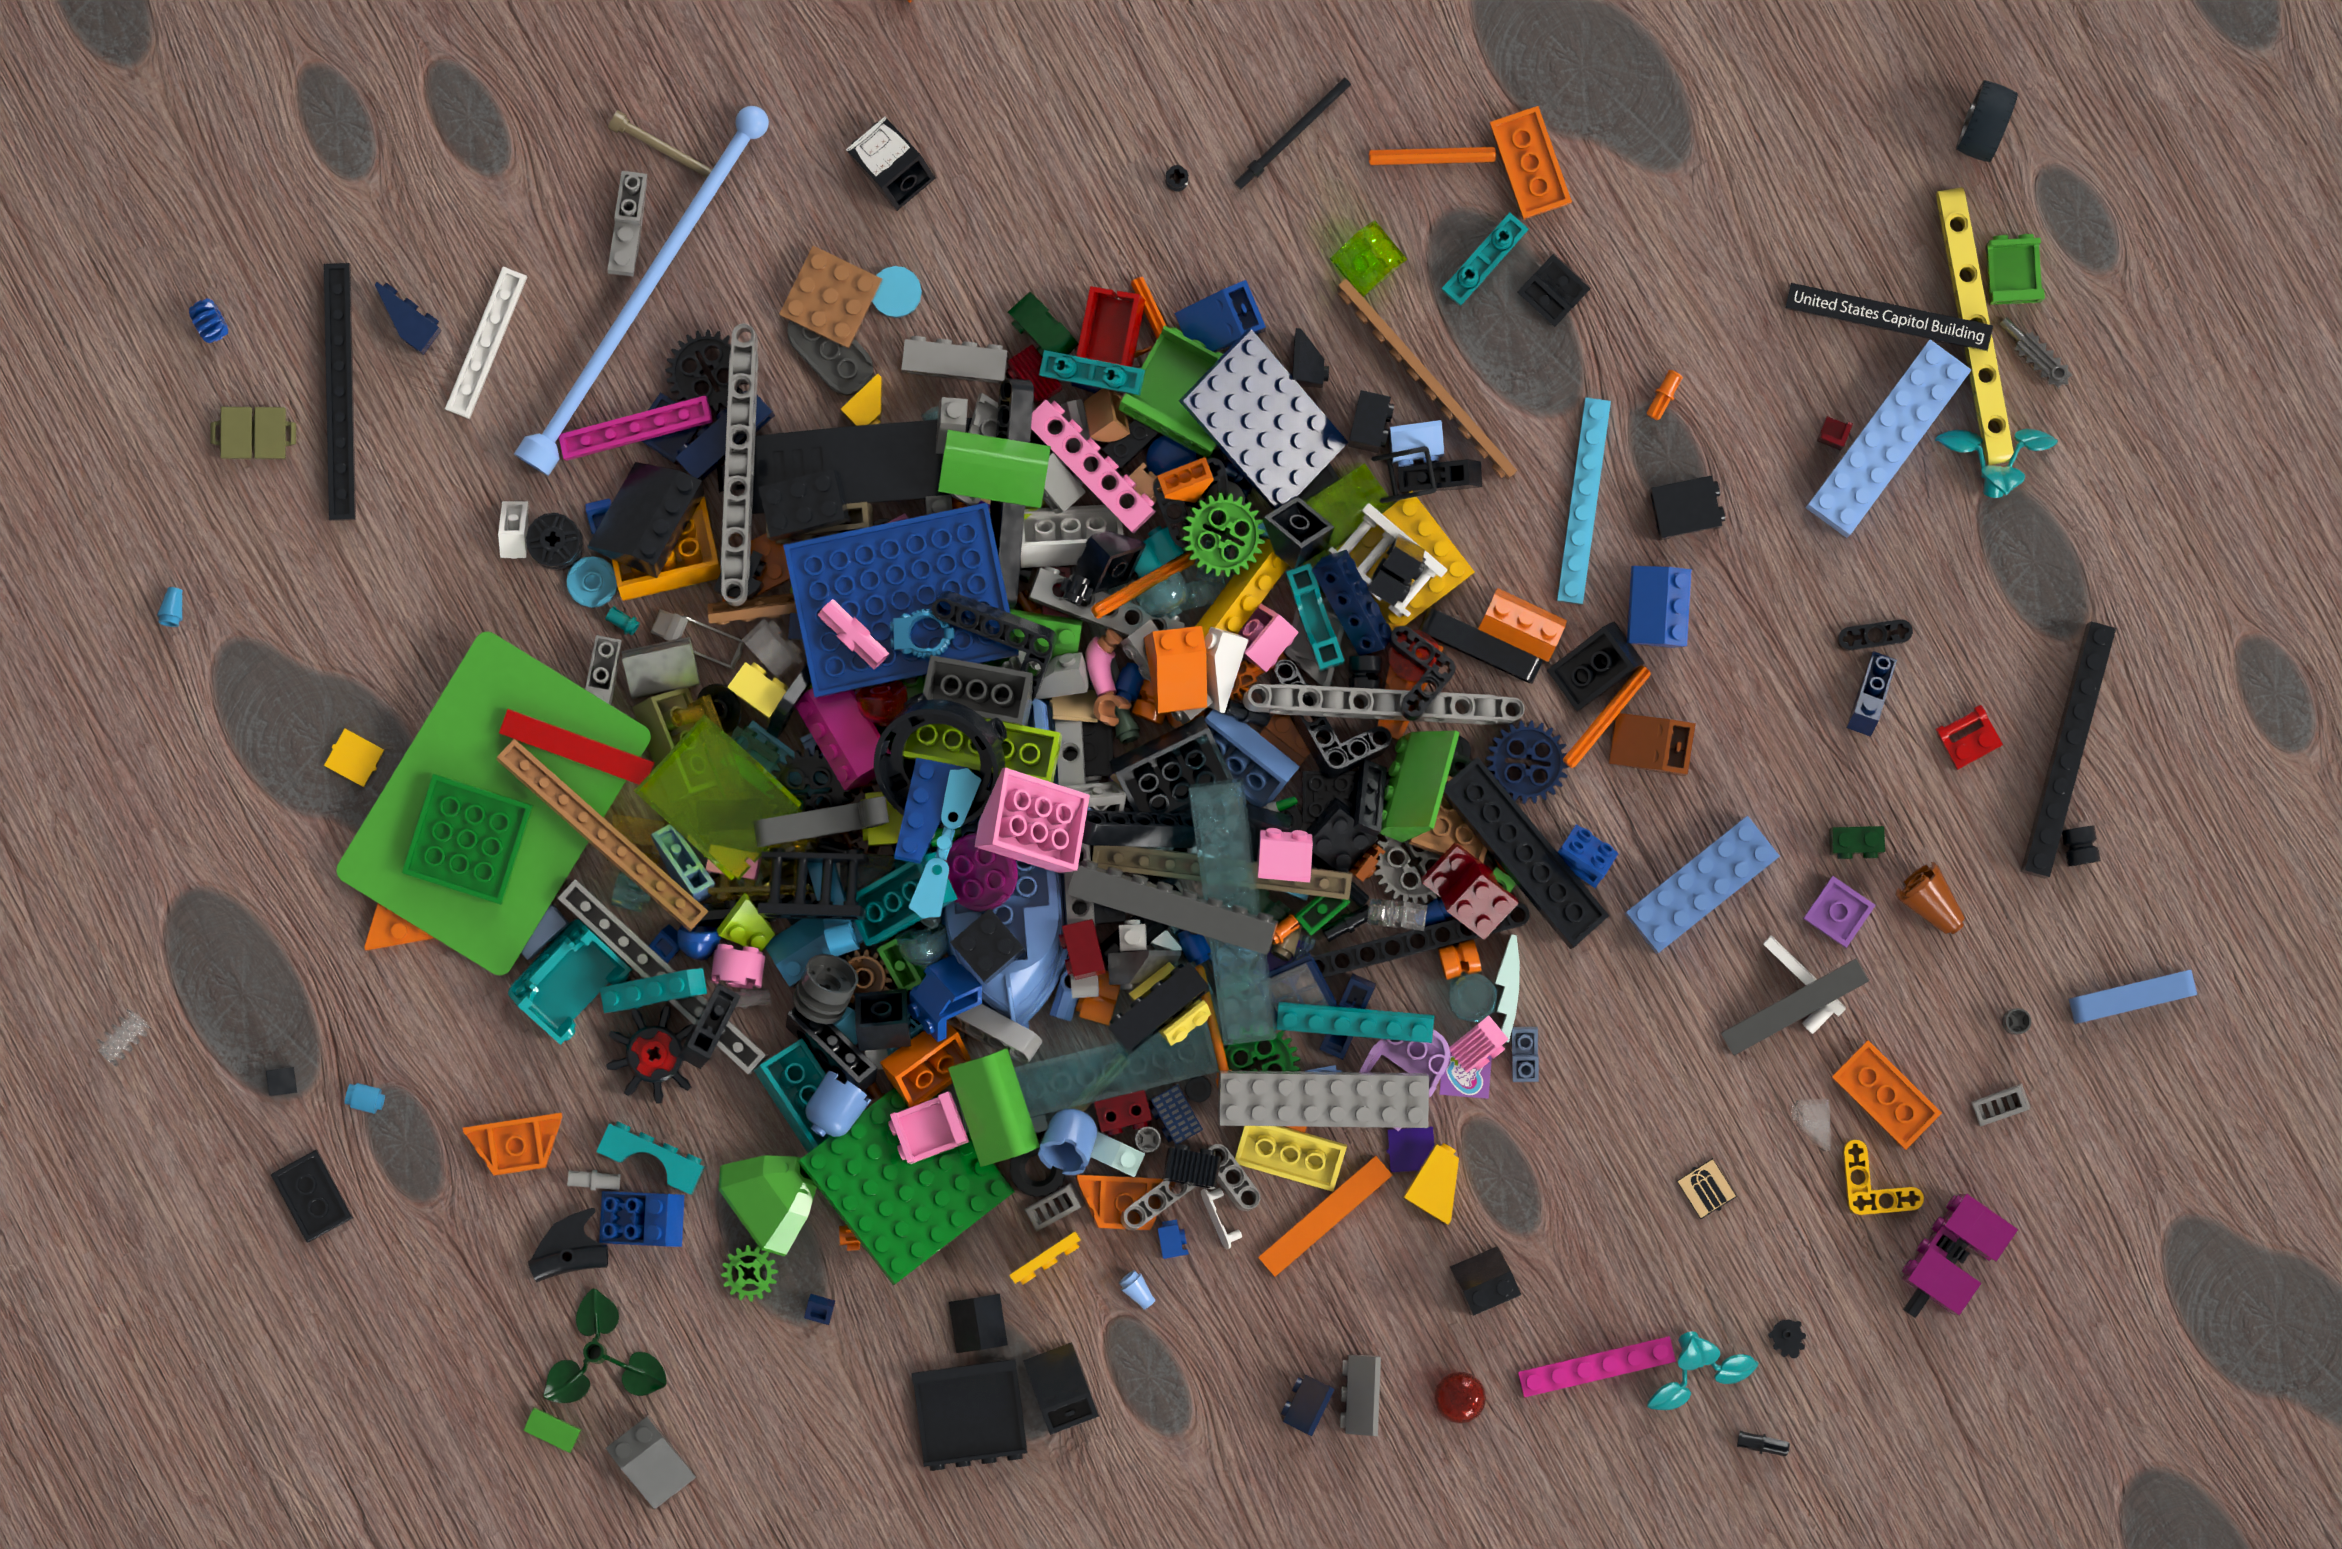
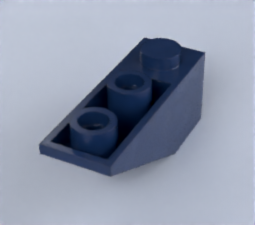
M376 282L375 287L399 336L403 341L424 355L442 331L437 326L439 321L429 313L423 316L416 311L419 306L407 297L404 301L396 296L398 291L385 282L382 286Z
M1875 651L1872 652L1846 728L1871 737L1879 722L1897 659Z

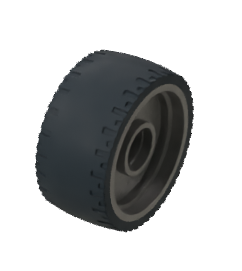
M1984 80L1968 110L1956 150L1972 158L1991 162L2011 118L2018 93L2000 84Z

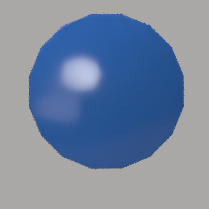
M1162 435L1148 449L1146 457L1147 467L1149 471L1157 476L1196 461L1197 453Z

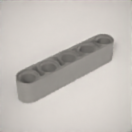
M983 1004L947 1019L951 1026L997 1051L1008 1048L1010 1057L1022 1064H1028L1042 1044L1041 1038L1036 1033Z

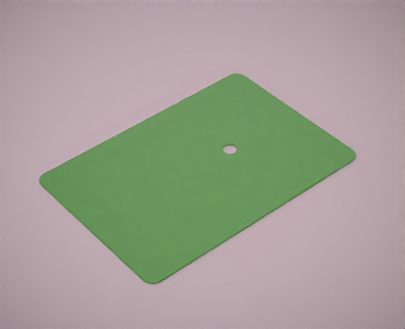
M482 632L471 645L338 863L337 875L346 884L491 973L505 975L513 967L588 844V841L496 760L497 756L513 740V738L499 734L507 709L639 757L642 756L648 746L651 735L648 728L506 640L492 632ZM518 741L603 818L626 782L625 779ZM433 774L533 805L501 905L402 873Z

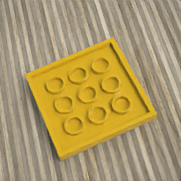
M1417 497L1399 500L1382 514L1448 570L1441 578L1437 575L1434 578L1430 577L1405 607L1411 613L1408 617L1402 615L1399 618L1388 608L1391 604L1383 599L1379 601L1372 595L1392 631L1397 626L1409 624L1475 573ZM1378 525L1375 528L1371 527L1349 553L1350 557L1355 561L1357 568L1383 538L1382 534L1385 531ZM1343 544L1336 548V550L1338 551L1343 546ZM1390 546L1365 574L1370 579L1383 557L1386 559L1389 557L1386 553Z

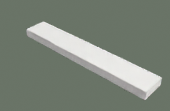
M502 267L445 410L470 419L526 282V275Z

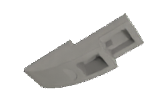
M628 171L621 172L607 269L608 274L634 277L641 238L647 174Z

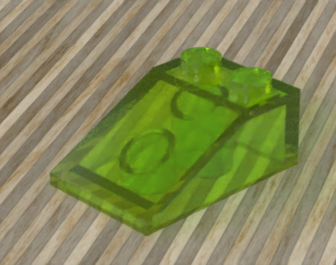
M1365 463L1306 502V504L1335 527L1328 544L1329 547L1333 548L1347 540L1364 521L1362 518L1365 514L1361 510L1367 503H1370L1381 514L1394 505L1393 502L1380 503L1381 498L1389 496Z

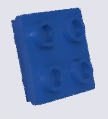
M1579 825L1574 826L1557 852L1576 876L1594 888L1604 878L1618 855V852L1610 844L1602 842L1593 836L1589 830L1581 828Z

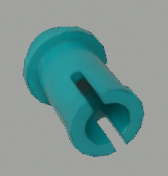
M615 606L609 610L605 617L607 622L609 621L622 629L625 635L630 634L632 636L640 625V622L636 621L637 618L635 616L631 618Z

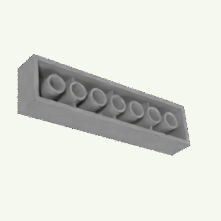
M1219 1071L1218 1124L1220 1126L1428 1128L1429 1075L1427 1073Z

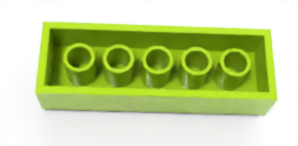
M1003 722L1007 731V738L1001 744L1005 757V768L1053 783L1062 740L1061 733ZM945 724L925 725L915 730L906 741L904 760L916 762V758L968 767L971 772L980 774L981 764L978 751L970 738L957 728Z

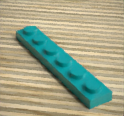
M1279 1002L1277 1030L1432 1043L1434 1015Z

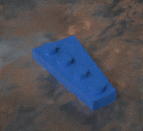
M916 758L894 855L895 859L921 864L942 822L941 814L950 770H960L968 767Z

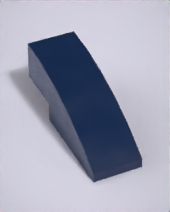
M1352 973L1338 1007L1366 1009L1376 983ZM1326 1034L1319 1050L1343 1060L1353 1036Z

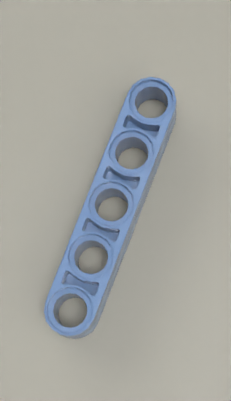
M2187 970L2070 998L2069 1003L2074 1024L2198 994L2192 970Z

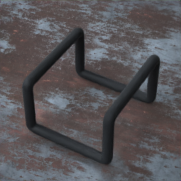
M1423 446L1371 458L1372 461L1387 460L1393 496L1381 498L1380 503L1436 492V482L1428 447ZM1424 452L1431 489L1398 495L1391 458Z

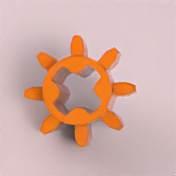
M839 1226L840 1246L847 1245V1251L860 1250L861 1243L848 1226Z

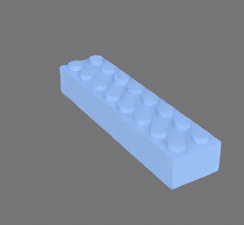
M1929 340L1805 508L1848 538L1971 372V369L1935 342Z

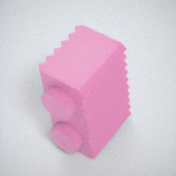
M1488 1015L1451 1045L1449 1049L1452 1056H1455V1060H1458V1064H1461V1067L1465 1069V1072H1469L1474 1067L1479 1071L1490 1062L1487 1058L1489 1055L1494 1059L1505 1050L1502 1045L1509 1039Z

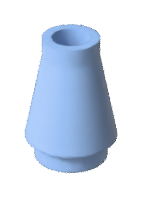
M1133 1270L1119 1281L1122 1287L1121 1290L1138 1303L1143 1310L1155 1302V1298L1152 1296L1141 1273L1138 1274Z

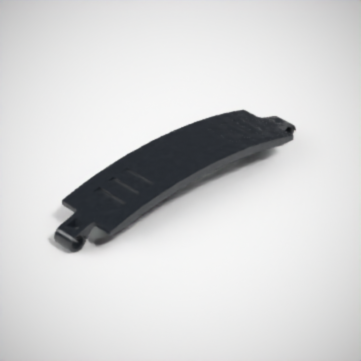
M967 418L965 433L969 432L972 418ZM937 420L837 427L755 436L752 514L764 513L758 487L832 468L840 474L846 504L925 499V496L951 495V493L938 492L944 454H936ZM1043 440L1030 441L1033 444L1046 445ZM725 465L717 467L719 493L724 491ZM736 485L733 490L743 491L745 486Z

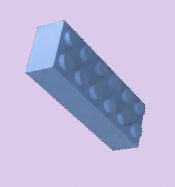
M1746 816L1624 914L1657 954L1779 858L1780 855L1752 820Z

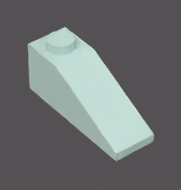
M1097 1131L1091 1157L1135 1177L1145 1153Z

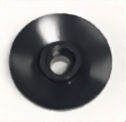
M716 683L710 684L700 691L697 697L696 708L703 725L716 734H727L736 729L740 723L742 711L735 693L729 690L727 686Z

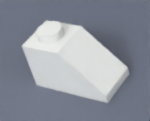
M502 501L498 531L500 558H526L528 501Z

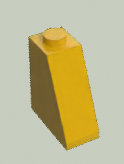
M1442 1143L1441 1146L1434 1145L1404 1193L1403 1198L1444 1224L1449 1225L1452 1218L1459 1158L1454 1155L1455 1149Z

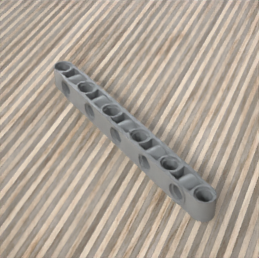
M745 323L735 326L732 331L729 358L721 593L726 602L731 606H740L746 601L750 575L758 338L754 329ZM750 332L751 339L748 342H739L738 338L741 333ZM740 383L749 384V389L744 394L736 392L737 386ZM743 433L747 435V440L744 444L737 445L734 443V439L738 434ZM736 485L745 486V491L740 496L732 494V490ZM734 536L743 537V542L739 547L730 546V541ZM733 587L741 589V593L736 599L728 597V592Z
M1257 684L1252 686L1243 696L1244 706L1253 712L1410 721L1401 714L1402 702L1410 692L1407 690ZM1423 691L1425 694H1428V695L1434 693V692H1426V691ZM1253 692L1261 695V704H1257L1252 700L1251 694ZM1441 692L1422 717L1415 721L1509 725L1523 716L1525 708L1522 701L1514 697ZM1303 695H1309L1313 699V706H1307L1303 703ZM1419 697L1417 698V700H1416L1415 703H1414V707H1415L1414 710H1416V711H1417L1418 704H1419L1420 701H1421V699H1420ZM1354 698H1360L1364 702L1363 709L1355 707L1353 703ZM1455 703H1461L1465 707V714H1459L1455 710ZM1506 705L1514 708L1515 717H1511L1506 713Z
M1055 719V732H1060L1062 735L1057 760L1059 785L1086 784L1082 721ZM1066 751H1077L1076 759L1073 761L1065 760L1064 754ZM1082 843L1080 852L1084 854L1083 859L1091 861L1090 845ZM1073 871L1065 872L1067 925L1093 919L1095 925L1094 903L1067 895ZM1077 903L1087 905V910L1084 914L1077 915L1073 912V908ZM1070 974L1072 998L1099 997L1098 975L1075 980L1073 974Z

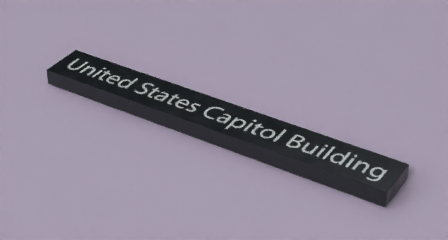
M1795 283L1790 285L1785 307L1794 311L1987 352L1993 331V325Z

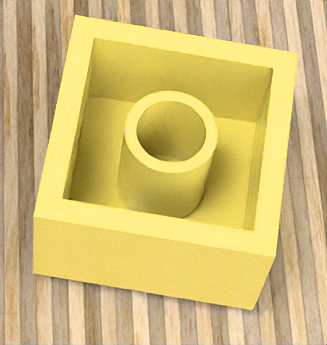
M745 662L727 688L771 720L777 705L785 695L788 687L775 677L772 681L766 677L768 674L766 670L755 662L751 666Z

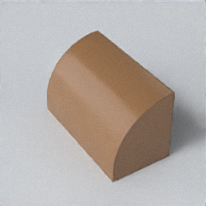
M1102 388L1084 401L1089 434L1091 438L1097 441H1117L1130 434L1127 414L1118 410L1123 397L1114 390Z

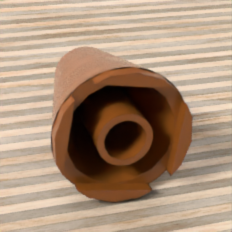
M1931 862L1932 867L1929 868L1926 864L1907 877L1904 881L1906 887L1902 891L1898 888L1895 895L1902 903L1943 933L1948 934L1951 932V934H1955L1964 926L1962 922L1965 917L1939 866L1935 862Z

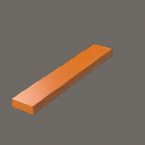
M1374 1156L1258 1258L1276 1277L1392 1176L1391 1172L1377 1156Z

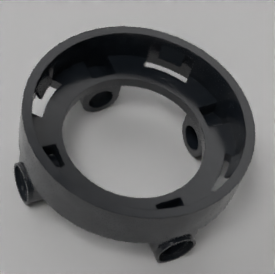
M919 693L903 704L904 708L891 720L878 740L874 754L876 780L887 801L900 814L904 815L914 770V764L910 760L904 761V747L908 737L915 730L929 724H945L957 728L974 743L981 764L979 778L982 780L963 823L965 825L983 813L1002 768H1005V757L1001 744L1007 738L1006 728L999 718H994L987 722L981 715L965 705L942 699L927 700L924 693ZM891 731L897 734L892 743L891 754H888L887 748L890 740L885 739ZM955 812L950 813L949 821H957L958 814ZM941 822L938 828H944L946 826Z

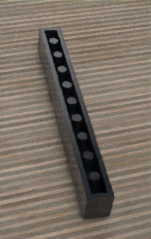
M2092 621L2086 625L2020 872L2044 879L2049 878L2051 875L2116 632L2114 627Z

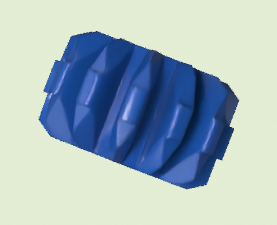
M206 298L194 303L189 308L192 323L205 342H217L228 334V326L213 300Z

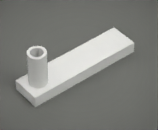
M1770 935L1763 945L1805 985L1817 980L1773 936ZM1836 999L1811 1013L1802 1024L1814 1034L1833 1013L1839 1017L1846 1007Z

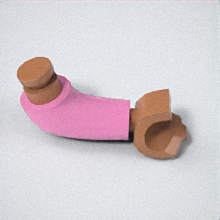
M1109 628L1105 632L1106 635H1102L1100 638L1094 637L1090 641L1085 652V661L1090 679L1098 696L1094 703V714L1104 724L1116 726V724H1119V718L1115 715V706L1121 709H1129L1132 705L1126 698L1115 695L1117 690L1112 677L1111 663L1115 657L1114 650L1117 647L1116 644H1120L1122 638L1116 631Z

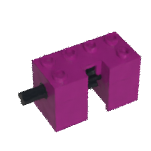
M1953 1195L1945 1207L1948 1209L1943 1218L1939 1216L1932 1225L1931 1229L1934 1232L1930 1238H1924L1917 1247L1916 1251L1919 1254L1915 1260L1910 1259L1901 1271L1904 1273L1902 1280L1916 1289L1903 1310L1916 1319L1930 1298L1951 1314L1960 1316L1981 1283L1955 1265L1958 1261L1961 1264L1965 1262L1970 1254L1965 1250L1967 1246L1988 1261L1992 1259L1997 1262L2018 1229L1970 1195Z

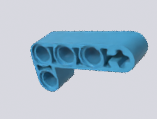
M808 862L807 867L817 901H819L823 863ZM833 863L831 901L833 905H843L846 896L837 865ZM823 919L825 939L830 952L834 956L860 949L853 920Z

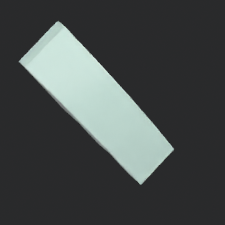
M1513 934L1509 937L1494 982L1495 985L1504 987L1496 1012L1505 1015L1501 1031L1508 1039H1510L1519 995L1520 961L1517 936Z

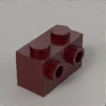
M1145 1090L1094 1102L1101 1132L1107 1131V1136L1123 1133L1122 1127L1132 1125L1133 1130L1148 1127L1147 1121L1152 1120ZM1135 1105L1141 1108V1113L1138 1116L1131 1113V1108ZM1114 1112L1116 1114L1115 1121H1107L1106 1114Z

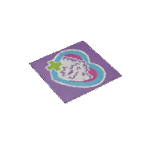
M1450 1052L1449 1064L1441 1076L1439 1095L1489 1099L1492 1057L1490 1055L1487 1057L1490 1062L1479 1071L1474 1067L1469 1072H1465V1069L1461 1067V1064H1458V1060H1455V1056H1452Z

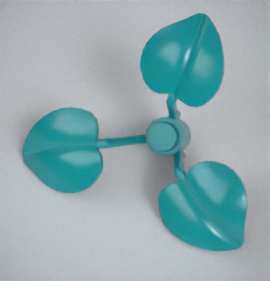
M2036 429L2019 430L2014 435V439L2019 443L2016 445L2007 467L1985 465L1983 449L1980 446L1983 443V439L1976 433L1967 430H1951L1935 438V441H1939L1945 447L1957 452H1971L1974 450L1978 452L1981 477L1985 478L1983 494L1992 498H2000L2004 494L2007 495L2013 488L2024 482L2025 474L2012 467L2022 447L2025 446L2032 451L2049 449L2058 443V439L2043 431Z
M1696 1332L1684 1333L1678 1339L1682 1352L1677 1360L1678 1366L1682 1369V1382L1680 1384L1671 1382L1662 1386L1650 1398L1647 1408L1672 1410L1684 1405L1691 1396L1690 1389L1685 1388L1687 1386V1370H1694L1711 1364L1717 1371L1714 1375L1717 1382L1733 1384L1750 1376L1759 1363L1749 1355L1738 1354L1725 1359L1721 1365H1718L1715 1362L1720 1357V1350L1716 1345L1699 1338Z

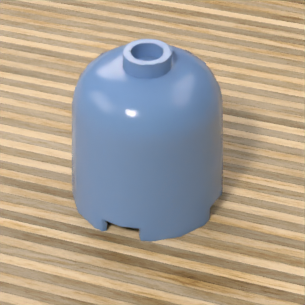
M828 1071L807 1103L805 1110L807 1119L813 1124L811 1130L821 1137H824L825 1134L832 1137L845 1135L871 1102V1099L865 1098L867 1095L848 1080L845 1085L837 1080L838 1074L832 1071Z
M1064 1109L1057 1112L1050 1120L1040 1144L1038 1156L1041 1162L1049 1169L1052 1166L1062 1169V1174L1064 1175L1083 1173L1085 1167L1089 1164L1097 1137V1127L1094 1120L1085 1112L1077 1109Z

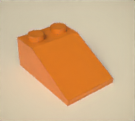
M1202 626L1153 631L1145 636L1144 643L1156 713L1206 708V647Z

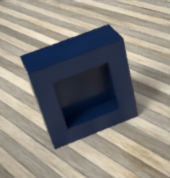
M810 1294L804 1318L829 1325L835 1300Z

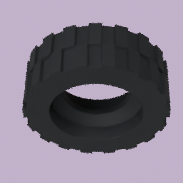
M1040 1147L1023 1155L1013 1157L1010 1161L1009 1170L1013 1183L1024 1194L1033 1197H1043L1052 1194L1062 1185L1066 1176L1062 1174V1169L1054 1166L1051 1168L1050 1175L1043 1181H1034L1027 1176L1025 1171L1026 1163L1031 1157L1038 1155Z

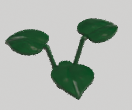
M593 1288L581 1301L576 1315V1325L580 1333L584 1336L595 1334V1338L587 1343L583 1349L585 1357L583 1367L580 1370L579 1365L572 1360L557 1362L549 1371L543 1396L545 1399L556 1403H572L582 1399L590 1389V1380L583 1375L587 1371L590 1362L601 1364L607 1360L627 1369L622 1375V1383L629 1393L636 1396L649 1395L664 1388L667 1384V1378L661 1363L649 1353L636 1352L632 1354L629 1359V1365L607 1355L605 1346L598 1342L600 1333L608 1334L616 1328L619 1322V1312L616 1305L610 1299Z

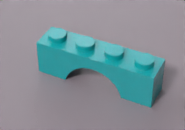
M1311 563L1286 571L1285 575L1319 672L1344 664L1345 660L1329 621L1316 577L1312 572Z
M703 968L600 987L604 1013L640 1008L654 1003L707 994Z
M619 1121L615 1125L609 1123L598 1146L597 1153L619 1163H622L635 1153H650L656 1156L665 1166L668 1185L693 1195L706 1167L700 1164L702 1159L689 1153L686 1157L677 1154L678 1148L665 1142L663 1146H659L653 1143L654 1137L640 1132L639 1136L629 1132L630 1126Z

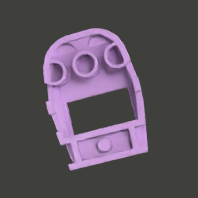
M1434 1029L1432 1043L1380 1039L1368 1053L1359 1072H1370L1380 1056L1384 1055L1408 1073H1427L1429 1075V1097H1431L1449 1064V1045L1445 1038Z

